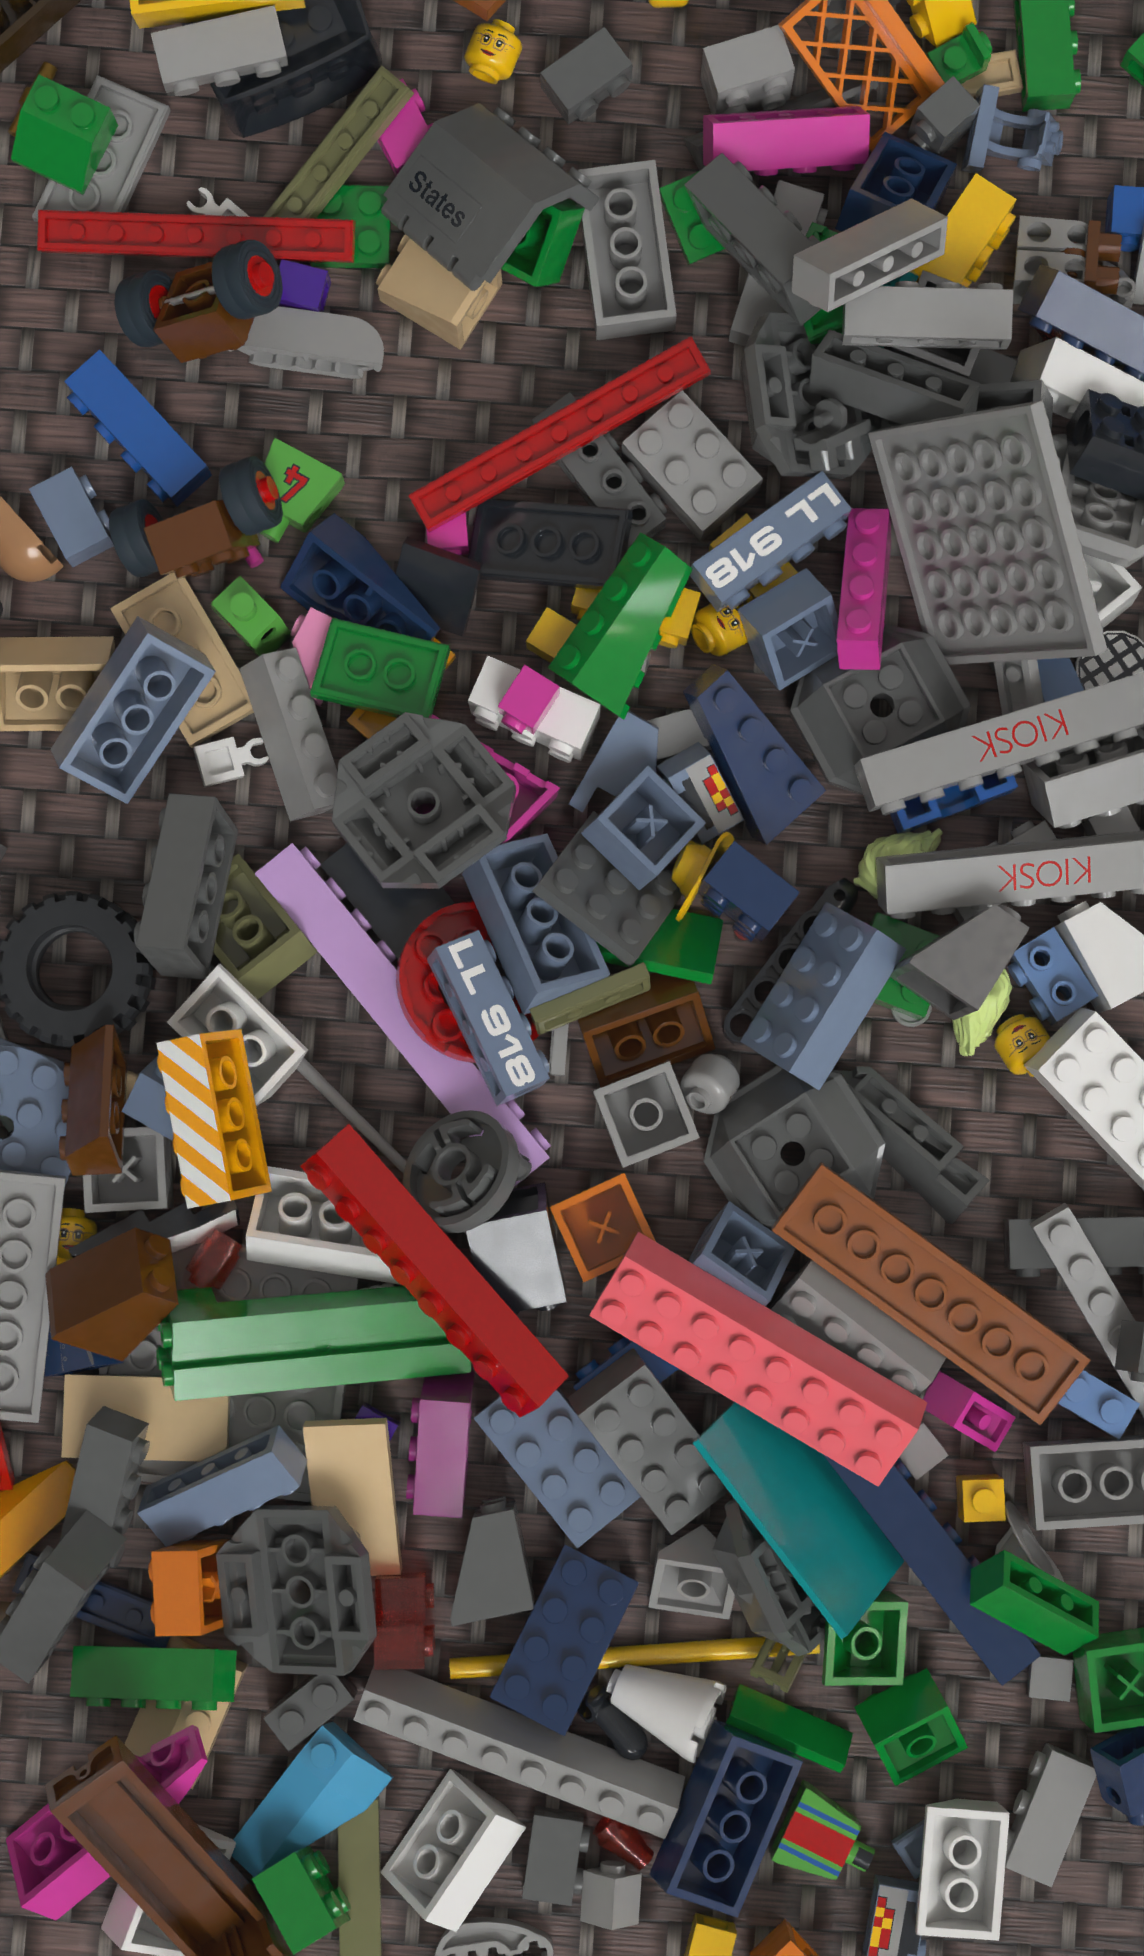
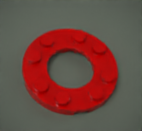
M462 902L434 912L420 923L411 934L399 957L396 972V988L405 1018L415 1033L425 1043L450 1058L476 1063L450 1007L443 1000L439 984L427 961V958L436 947L477 930L480 931L483 939H487L493 946L475 903ZM514 995V998L512 1000L518 1012L522 1013L521 1008ZM529 1013L525 1014L531 1026L532 1034L530 1037L533 1042L540 1034H537L532 1023L531 1014Z

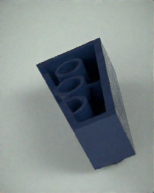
M712 664L683 693L704 738L709 742L715 755L716 764L719 770L723 772L732 791L731 795L742 812L750 836L767 845L826 790L727 669Z

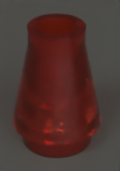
M605 1816L596 1824L593 1834L598 1838V1845L631 1864L637 1871L645 1868L652 1860L654 1851L646 1844L637 1828Z

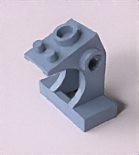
M984 84L977 90L975 100L980 104V108L968 133L961 171L978 173L984 168L986 155L1017 161L1018 168L1028 171H1040L1041 165L1052 166L1054 155L1060 154L1063 144V131L1059 130V122H1056L1052 114L1038 109H1029L1027 117L1006 113L996 108L1000 87ZM1003 126L1025 130L1021 149L999 145Z

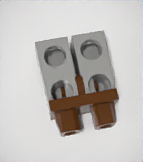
M1020 216L1013 284V304L1021 303L1040 264L1059 270L1103 295L1117 294L1120 268L1098 266V261L1119 262L1122 235L1100 232L1101 221L1089 220L1088 224L1077 220Z

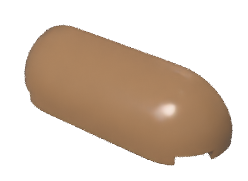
M0 496V568L9 576L21 581L36 582L50 578L64 566Z

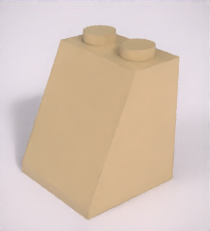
M405 234L397 249L400 253L393 265L386 264L377 278L376 285L379 286L377 290L380 301L461 350L502 286L501 269L491 283L484 280L477 290L472 291L458 280L452 272L444 268L427 251L423 250Z

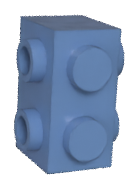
M1054 927L1017 949L1009 960L1011 964L1007 968L1012 978L1020 987L1025 984L1033 999L1029 1000L1033 1011L1041 1021L1047 1019L1051 1026L1098 997ZM1034 957L1039 958L1042 961L1043 966L1037 965L1034 961ZM1056 991L1063 994L1064 1001L1058 999Z

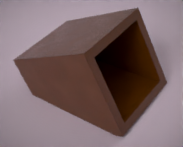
M136 1227L49 1269L45 1274L51 1340L120 1361H124L179 1304L170 1239Z

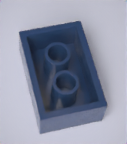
M884 132L851 186L835 229L843 232L911 198L937 211L942 203L957 163Z
M733 841L703 879L698 891L703 896L700 903L714 915L720 917L724 913L735 921L732 928L749 942L754 938L762 942L800 893L735 841Z

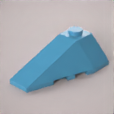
M334 1721L324 1724L295 1757L233 1839L236 1845L232 1857L255 1877L295 1851L307 1847L367 1810L394 1777Z

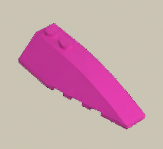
M194 1725L153 1744L149 1753L141 1757L135 1755L178 1804L188 1793L208 1761L199 1729ZM49 1804L44 1806L6 1838L20 1906L55 1921L110 1877L105 1869L50 1812Z

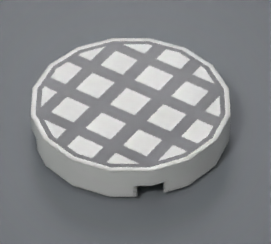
M1125 631L1103 632L1108 651L1097 656L1076 658L1075 671L1083 689L1086 690L1144 672V642L1139 637Z

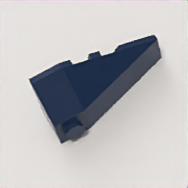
M335 513L308 533L280 586L284 592L308 611L312 607L340 620L433 641L440 629L366 537Z

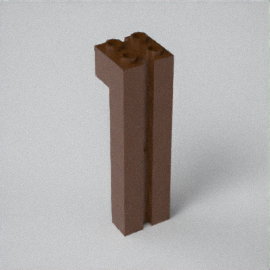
M117 1735L89 1753V1762L82 1767L76 1769L72 1765L45 1785L50 1812L185 1956H294L261 1895Z

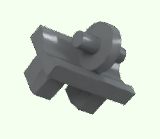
M824 399L814 409V425L817 428L795 437V450L808 451L810 470L830 471L839 467L838 460H851L862 456L860 436L871 431L870 419H862L854 424L848 423L846 407L837 399Z

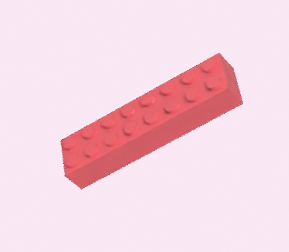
M640 1232L636 1234L589 1315L876 1486L881 1484L919 1430L927 1405L925 1400Z

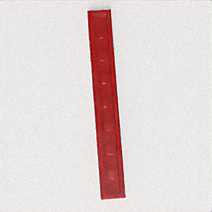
M38 210L37 251L44 253L214 258L216 253L223 247L245 240H256L264 244L271 251L275 260L354 263L356 222L354 220Z
M692 336L408 496L428 532H431L711 375V370Z

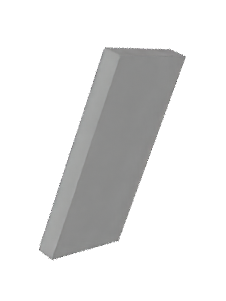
M97 75L87 97L110 107L118 127L84 195L49 179L32 215L33 220L38 223V210L124 213L170 115V107Z

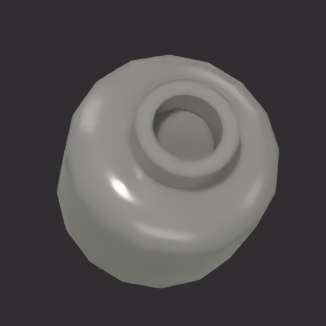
M702 1054L693 1061L683 1075L680 1089L685 1101L692 1109L706 1114H716L727 1107L739 1088L740 1078L734 1064L725 1056Z

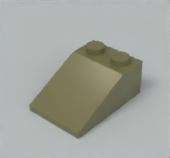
M239 853L235 855L232 859L213 952L224 967L258 1000L314 956L317 951Z

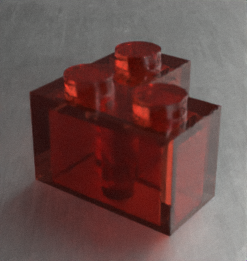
M426 1572L376 1576L377 1636L374 1639V1670L425 1669L427 1657H434L436 1645L435 1625H427V1608H435L434 1583H427Z

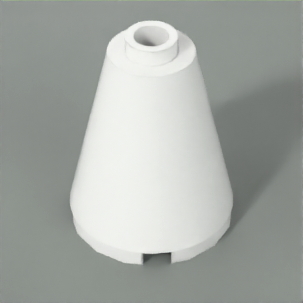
M626 1664L622 1671L614 1670L607 1686V1692L612 1694L611 1704L685 1760L695 1763L714 1719L717 1720V1717H715L716 1708L713 1706L715 1703L722 1705L726 1684L719 1681Z

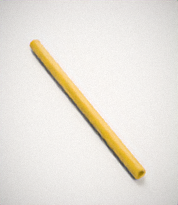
M766 1637L608 1647L598 1669L621 1668L626 1664L649 1666L756 1658ZM776 1642L769 1657H777L783 1644ZM820 1644L809 1654H820ZM790 1650L788 1656H793V1655H795V1654ZM510 1654L449 1658L450 1679L500 1676Z

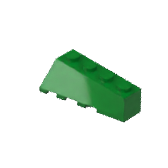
M640 532L564 645L558 651L548 669L624 720L630 708L626 704L633 687L639 688L645 675L641 671L649 650L656 651L662 638L659 635V628L665 617H671L692 568L667 547Z

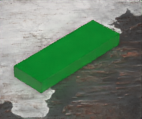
M739 1684L735 1691L726 1720L728 1725L838 1773H841L846 1764L853 1733L742 1684Z

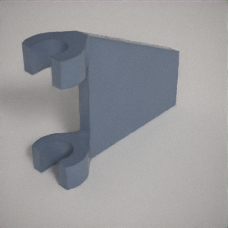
M629 710L624 720L618 717L569 805L583 812L597 787L616 797L647 765L656 773L659 727Z

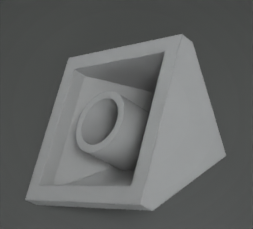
M703 1524L670 1545L657 1543L648 1608L730 1619L735 1595L712 1550L717 1539Z

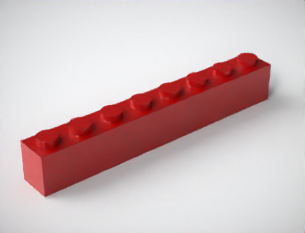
M350 1124L335 1134L300 1165L307 1174L309 1182L325 1194L335 1206L337 1214L353 1226L362 1237L365 1246L380 1257L390 1269L392 1277L408 1289L418 1301L420 1309L436 1321L445 1332L448 1341L464 1353L473 1364L475 1372L492 1385L501 1396L503 1404L509 1410L515 1412L521 1418L540 1408L569 1377L566 1371Z

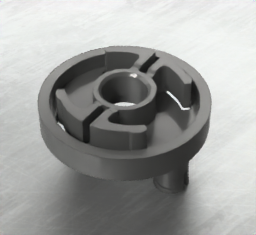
M460 1111L440 1119L419 1138L407 1159L403 1174V1186L443 1232L460 1233L474 1229L493 1217L510 1196L516 1181H521L529 1175L532 1164L528 1162L530 1161L529 1158L519 1153L517 1143L510 1131L492 1116L480 1111ZM482 1130H484L482 1136H473L460 1140L461 1138L469 1135H481ZM466 1159V1165L462 1173L455 1179L450 1180L456 1165Z

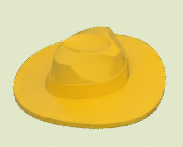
M723 833L716 841L713 849L690 840L680 851L671 879L679 887L680 892L686 899L676 916L678 922L688 911L703 879L733 843L734 836L731 833Z

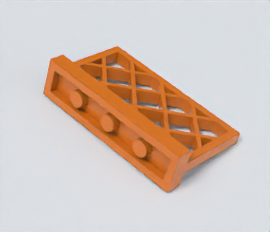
M805 0L782 20L778 26L836 107L859 106L865 111H884L882 128L872 137L869 135V151L873 152L884 132L892 135L916 113L917 107L945 82L888 0H847L845 13L826 12L828 0ZM819 4L818 11H813L812 9ZM854 6L861 15L853 14ZM805 15L817 16L814 41L801 40L793 29V26ZM826 17L844 19L841 43L823 41ZM852 20L866 21L870 27L867 45L849 44ZM877 39L880 41L882 46H876ZM806 46H813V54L810 53ZM822 47L840 49L837 72L823 71L819 65ZM848 49L866 51L863 75L845 73ZM875 52H886L891 57L889 77L872 75ZM899 70L905 78L898 77ZM829 78H836L835 86ZM844 79L862 80L859 104L846 103L843 99ZM871 81L889 82L885 106L868 104ZM897 83L910 84L917 94V97L906 107L894 106ZM893 112H897L898 114L892 118Z

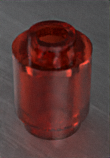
M214 1229L210 1237L205 1236L185 1269L192 1273L188 1281L199 1288L215 1287L220 1290L241 1256L238 1253L243 1245L221 1231Z

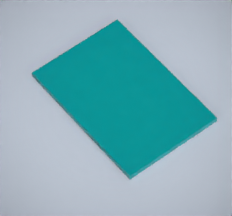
M733 1402L692 1444L834 1631L843 1639L848 1636L904 1563V1560L822 1453Z

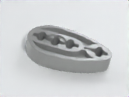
M475 1917L466 1918L457 1932L446 1929L438 1941L435 1956H448L449 1954L468 1956L469 1951H476L477 1956H488L489 1948L496 1947L498 1954H505V1956H532L523 1952L529 1949L531 1941H537L539 1948H546L547 1951L541 1952V1956H553L554 1945L546 1932L527 1923L508 1918Z

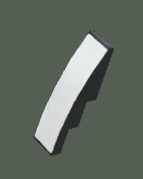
M234 1200L215 1203L194 1215L190 1208L187 1209L185 1202L149 1222L141 1209L71 1247L68 1251L72 1259L136 1227L170 1239L172 1253L203 1243L240 1225L239 1210Z

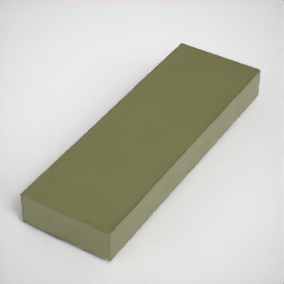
M643 962L529 1009L537 1034L542 1035L649 991L651 988L650 975L645 963Z

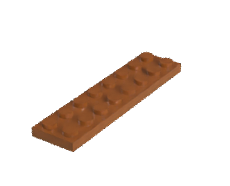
M822 1162L819 1163L771 1227L772 1231L1040 1426L1091 1361L1089 1356Z

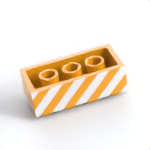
M242 1029L200 1033L156 1043L158 1049L157 1064L163 1076L166 1092L165 1107L171 1119L174 1135L173 1149L179 1161L182 1177L180 1187L186 1199L187 1209L272 1192Z

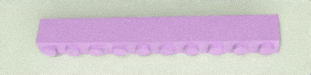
M291 843L259 869L255 875L450 1114L473 1110L486 1113L496 1119L513 1135L519 1153L529 1158L530 1161L528 1162L532 1164L530 1175L550 1159L545 1151L551 1145L536 1127L531 1132L526 1129L520 1121L525 1113L514 1100L496 1106L480 1070L473 1063L459 1061L441 1054L415 1033L403 1014L397 996V970L392 965V962L397 957L383 940L375 944L366 931L372 926L357 908L350 913L342 904L341 900L346 895L332 877L324 882L315 870L321 864L305 846L299 851ZM482 1130L481 1135H469V1137L482 1136L484 1130ZM523 1180L516 1181L514 1187L517 1186Z

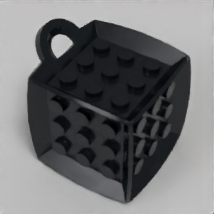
M305 0L306 8L276 11L288 66L281 67L279 74L270 77L259 78L256 73L240 76V82L230 86L217 87L215 82L210 83L223 109L227 125L235 135L245 138L297 120L345 97L369 82L382 65V55L370 32L360 0ZM202 21L189 22V23H181V24H182V26H185V25H189V24H193V23H198V22H202Z

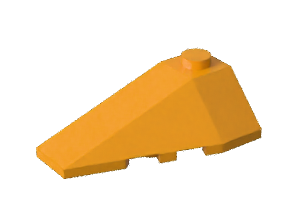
M68 1460L13 1485V1490L0 1491V1579L65 1518L76 1472L75 1467Z

